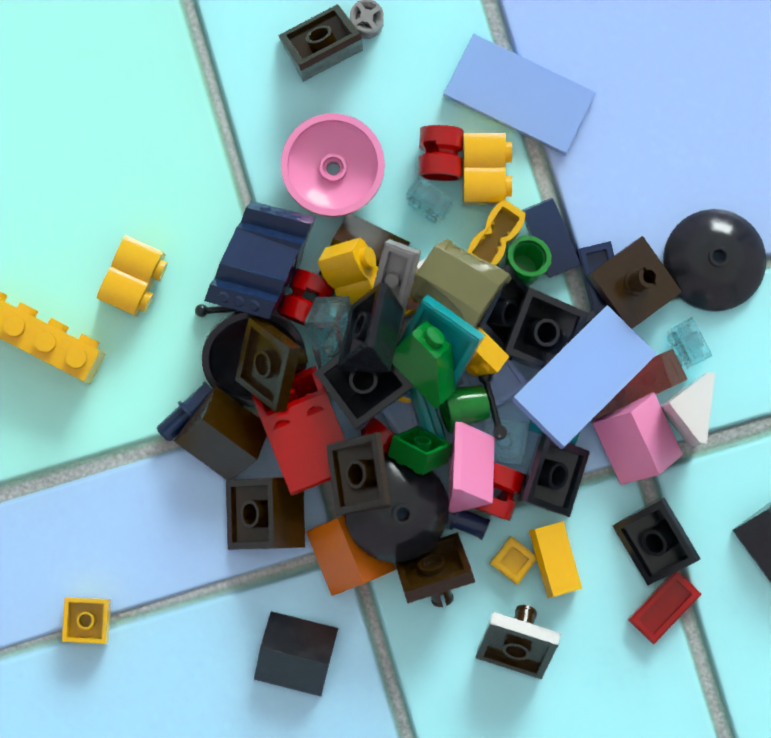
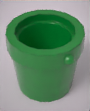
M523 235L515 239L506 252L505 265L511 266L517 277L529 287L537 279L545 275L551 264L552 255L544 241L534 236Z
M482 385L457 387L455 392L439 406L445 428L452 434L455 422H463L470 426L490 418L489 400Z

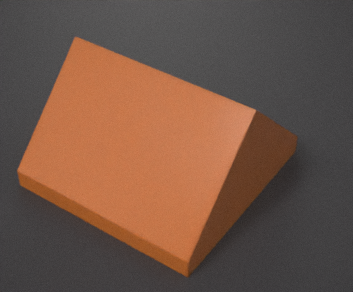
M344 516L306 531L331 596L396 570L393 562L381 561L368 555L354 542L347 529Z

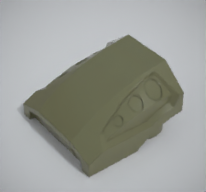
M446 239L433 247L417 271L410 296L415 303L420 304L422 299L429 295L478 330L477 325L503 285L505 283L508 284L512 278L509 273L500 267L477 258L454 245L451 240Z

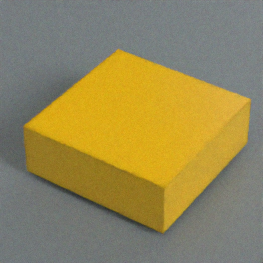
M510 536L489 564L518 585L537 559L535 554Z

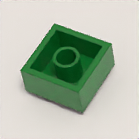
M416 426L392 437L388 456L396 460L397 463L413 469L415 473L424 475L448 463L453 444Z

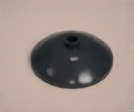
M707 209L689 215L672 230L664 247L663 265L681 289L682 293L678 297L682 301L700 310L719 312L741 305L757 291L766 270V251L759 233L746 219L727 210ZM715 251L723 253L724 261L722 263L714 261L713 253Z
M237 311L221 319L208 333L202 348V368L212 388L216 385L241 405L256 407L252 394L235 381L248 317H256V315ZM275 312L270 319L263 318L306 352L301 334L289 320Z
M390 457L384 460L391 508L345 514L344 517L350 536L365 553L381 561L397 563L410 561L422 556L438 542L447 524L449 503L446 490L433 471L424 475L417 474L413 469L397 463L396 460ZM405 507L407 509L406 517L397 519V510Z

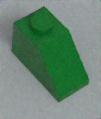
M425 320L395 349L392 364L437 409L455 392L452 345L444 338V335L438 328L434 327L428 320Z

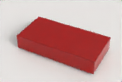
M677 571L669 575L627 620L652 644H655L701 596V593Z

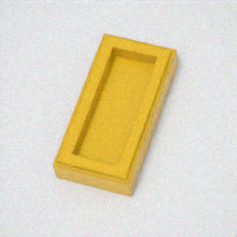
M564 521L529 530L547 598L582 589Z

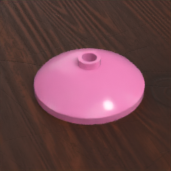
M328 113L306 120L291 133L284 145L281 156L282 178L289 194L301 207L320 216L340 217L360 210L376 195L384 176V154L378 138L364 123L344 114ZM331 164L338 165L340 167L339 173L336 175L329 174L327 172L328 166Z

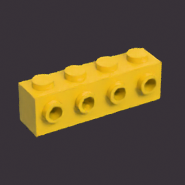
M0 292V339L90 385L106 356L105 353L97 349L100 343L82 333L79 339L67 334L69 327L53 318H50L48 323L36 318L39 311L21 302L17 308L5 302L8 295Z

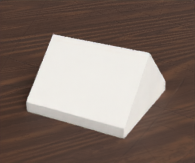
M708 372L696 378L661 405L665 416L689 446L696 447L707 444L715 373Z

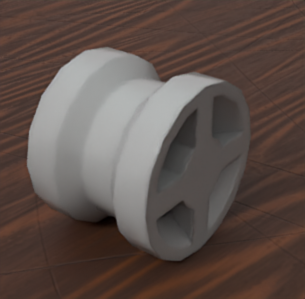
M360 0L352 6L350 21L359 31L362 39H371L382 31L384 12L376 1Z

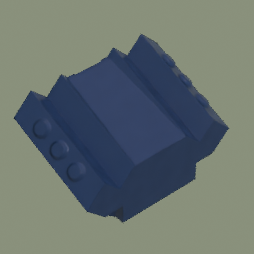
M251 201L245 208L242 220L236 227L219 263L215 278L209 285L204 301L270 319L275 311L278 312L285 295L289 291V285L294 273L302 262L305 246L316 217Z

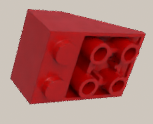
M316 366L295 374L287 411L274 412L252 394L291 496L331 480L326 445L346 440L327 390L314 374L317 371Z

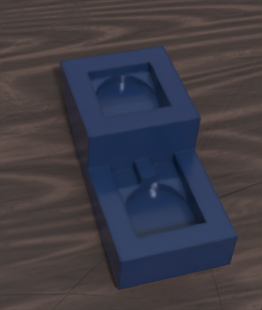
M553 198L522 210L525 212L524 222L529 236L541 239L550 249L552 255L551 264L545 273L548 278L581 265Z

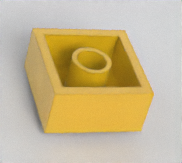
M477 327L485 337L467 366L466 371L475 377L498 373L510 356L481 327Z
M65 597L62 642L109 643L111 599Z

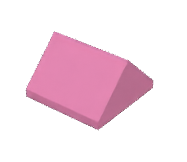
M654 392L591 422L621 485L658 476L683 455Z
M455 422L449 466L448 510L451 513L493 503L495 437L463 422Z

